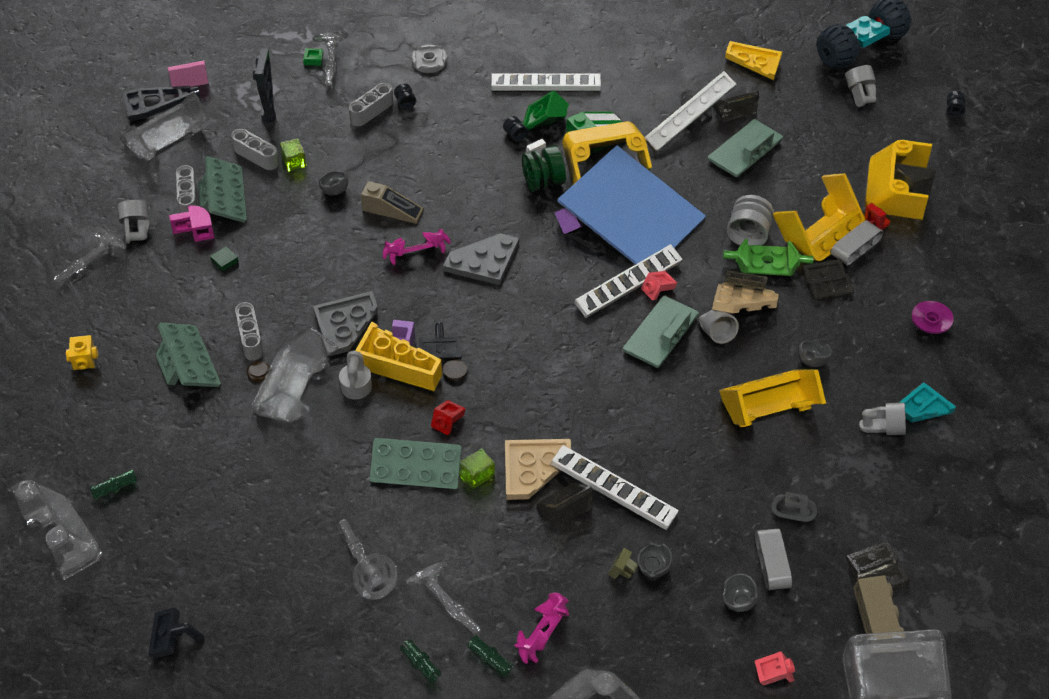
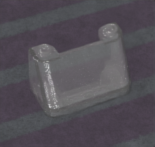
M24 480L11 487L21 514L28 525L32 524V521L40 522L43 527L53 522L56 524V527L48 531L45 539L52 551L58 566V572L63 580L89 567L100 559L101 550L99 544L64 495L32 480Z
M920 630L860 634L849 638L842 661L851 699H907L927 697V699H952L946 642L942 631Z

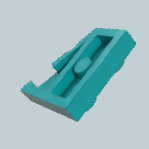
M924 382L899 402L905 403V418L911 423L952 414L956 408L955 405Z

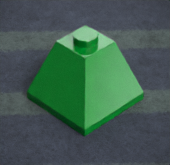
M553 90L528 106L523 124L528 128V131L554 124L559 120L561 121L567 116L569 103Z

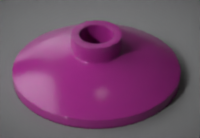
M924 301L917 304L913 308L911 315L913 323L920 330L931 334L946 332L951 328L954 320L951 310L944 304L936 301Z

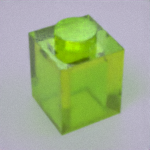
M298 138L280 142L282 158L288 171L306 167L305 152Z
M481 448L460 461V477L474 489L495 476V463Z

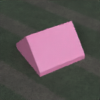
M204 61L168 67L172 87H191L209 84Z

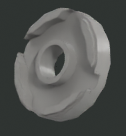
M423 45L412 53V65L423 73L438 72L446 66L447 54L444 49H439V46Z

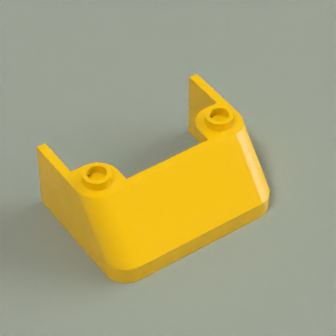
M626 121L566 133L562 144L572 186L581 178L578 163L588 159L591 148L626 142L629 150L637 152L639 163L650 171L652 164L646 139L635 124Z
M897 140L872 155L868 168L865 208L870 203H873L887 213L886 215L923 220L929 195L910 193L906 182L894 179L895 164L926 169L932 144Z
M846 173L822 176V180L829 193L822 200V210L825 216L808 229H804L797 211L773 213L785 242L788 244V241H791L795 248L803 255H813V261H822L828 257L833 246L841 238L865 221Z
M818 369L792 370L719 390L721 399L733 423L739 425V427L752 425V421L757 417L790 408H798L799 411L811 409L812 404H826Z

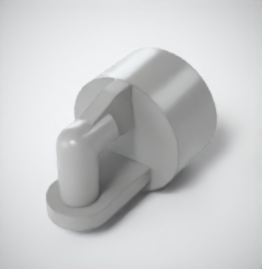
M863 65L845 73L849 90L853 93L856 106L864 107L865 104L875 103L877 100L876 80L872 66Z
M143 200L120 202L118 204L119 223L124 224L125 244H130V241L146 240L150 224L148 203ZM129 225H138V232H130Z
M711 310L699 317L702 330L716 343H727L738 332V321L729 312Z
M358 351L348 352L347 365L339 373L341 392L350 399L364 398L372 390L371 372L364 365L363 355Z
M886 403V407L865 409L862 412L860 429L866 433L886 432L887 435H906L905 403Z

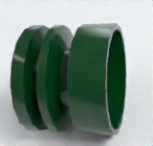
M556 145L542 148L540 154L537 150L522 154L523 174L532 192L546 189L547 182L551 187L565 184L566 169L564 160Z

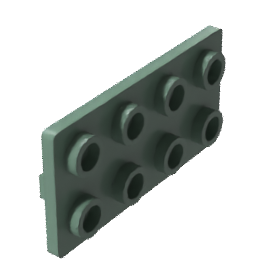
M753 119L708 156V160L731 175L738 177L782 141L783 136Z
M207 156L205 158L206 172L198 184L200 207L209 213L245 223L247 216L242 167Z
M663 296L624 345L623 351L659 368L698 317L699 312L669 297Z
M160 322L158 329L163 341L155 355L167 384L176 385L178 379H180L182 385L219 387L221 384L197 327L190 324Z
M374 438L370 481L457 489L462 446Z

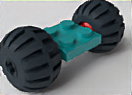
M878 0L872 6L868 16H862L846 25L834 24L826 27L816 41L818 56L826 66L832 69H843L855 62L859 55L860 47L864 48L879 39L885 42L900 40L908 33L911 27L912 19L910 11L907 9L908 7L901 0Z

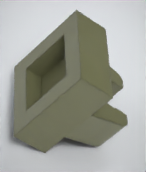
M623 548L607 575L614 579L619 574L630 578L638 566L637 563L629 558L632 552Z

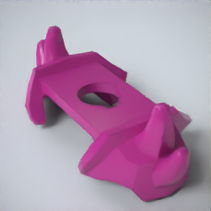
M439 229L436 233L423 232L422 234L427 242L404 248L405 240L402 241V238H398L393 243L386 241L382 254L383 259H386L389 254L391 263L395 265L396 256H402L404 253L429 247H439L441 252L445 253L444 241L450 244V238L443 232V229Z
M560 593L548 594L549 599L534 609L542 613L543 618L529 639L525 638L523 631L518 632L517 644L514 646L518 649L519 656L525 664L528 663V658L534 663L538 662L536 651L545 649L549 636L561 618L569 615L568 609L565 606L568 603V599ZM550 624L549 628L543 632L542 628Z

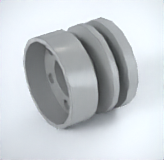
M745 195L738 198L734 203L727 226L729 238L737 245H741L745 239H748V245H763L768 239L774 217L772 204L756 195Z

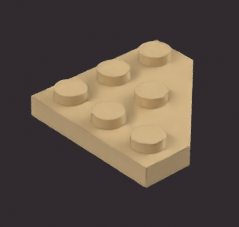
M722 283L718 284L712 310L738 313L742 308H746L747 311L761 310V307L764 305H768V308H776L779 294L769 289L758 291L750 286L740 288L734 287V284Z
M505 440L506 500L529 499L556 476L561 470L551 465L552 459L563 445L571 449V440Z

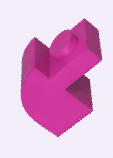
M188 206L189 212L169 215L173 234L192 231L195 242L214 238L210 215L204 208Z

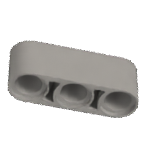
M380 83L349 105L351 124L362 126L393 104L392 86L388 83Z
M237 129L232 132L233 147L237 154L266 170H273L278 167L277 149L274 145L244 129Z
M183 165L176 170L177 202L180 213L189 212L188 206H197V186L194 170L191 166Z
M865 220L833 246L831 255L845 265H850L880 241L883 231L868 220Z
M243 302L237 305L235 312L244 355L248 360H258L263 355V349L254 307L250 303Z
M780 529L757 530L755 532V541L766 589L791 588L792 576Z

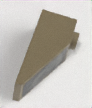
M368 181L361 193L362 210L417 224L424 211L423 207L386 185Z

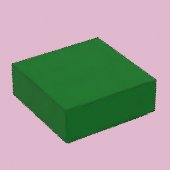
M306 48L303 65L321 66L324 55L323 49Z

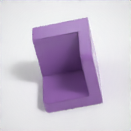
M566 208L555 212L564 234L586 225Z
M393 320V336L410 342L412 346L415 337L414 322Z

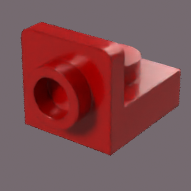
M873 203L866 206L865 220H868L881 230L890 225V220L886 218L887 213Z
M449 400L445 401L434 409L431 427L449 435L453 423L464 416L466 408Z

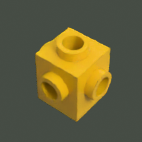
M91 335L70 337L69 349L66 350L67 362H71L73 370L95 368V359H98L97 346H94Z

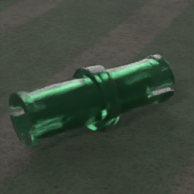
M130 469L115 477L111 475L108 477V480L90 486V491L96 500L111 492L117 493L120 488L136 483L137 478L134 471Z
M477 635L473 636L468 642L467 647L480 656L484 664L491 665L503 677L511 671L513 664L502 657L494 646L490 647Z
M412 639L406 640L404 644L407 648L401 645L400 650L411 660L412 666L416 670L419 669L430 683L436 681L437 678L434 674L440 677L441 671L429 660V655L426 652H422L414 644Z

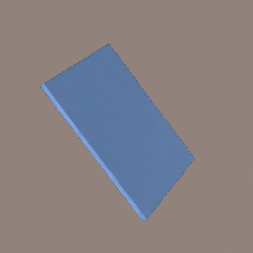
M617 145L557 200V202L635 265L670 244L675 248L706 217V215Z

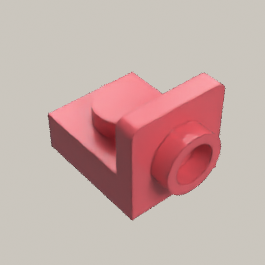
M666 271L648 273L641 290L651 300H656L660 291L675 289L677 282Z
M782 652L755 660L758 677L763 686L784 678L789 682L794 681L793 672H795L793 661L791 658L787 659Z

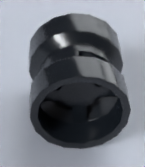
M403 83L394 89V95L402 109H410L416 104L417 100L410 85Z
M953 91L947 95V113L952 117L962 116L966 110L965 95L960 91Z
M511 116L503 123V129L507 134H510V137L515 142L522 141L528 134V128L521 123L517 116Z

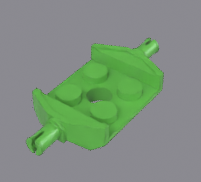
M745 239L736 252L723 250V259H735L743 273L792 276L797 266H800V263L813 264V255L799 254L791 241H788L787 247L748 245V239Z

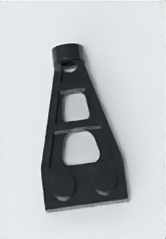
M261 48L259 56H256V69H253V80H256L263 107L260 112L261 119L264 122H273L276 119V112L274 109L270 56L268 49Z
M197 85L191 87L139 88L123 92L129 122L151 117L188 101L201 100ZM165 95H179V97H176L169 101H165L164 99ZM157 96L161 99L156 105L151 107L145 106L144 99L146 97Z

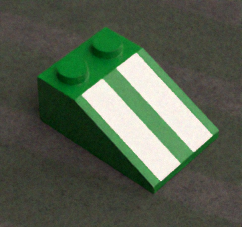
M580 112L567 118L566 133L621 123L622 121L613 112ZM612 145L591 148L590 155L597 153Z

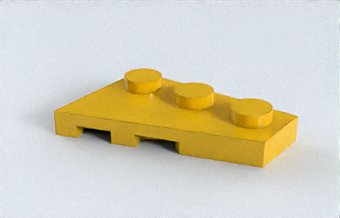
M732 41L729 42L725 58L772 80L775 78L782 57V52Z

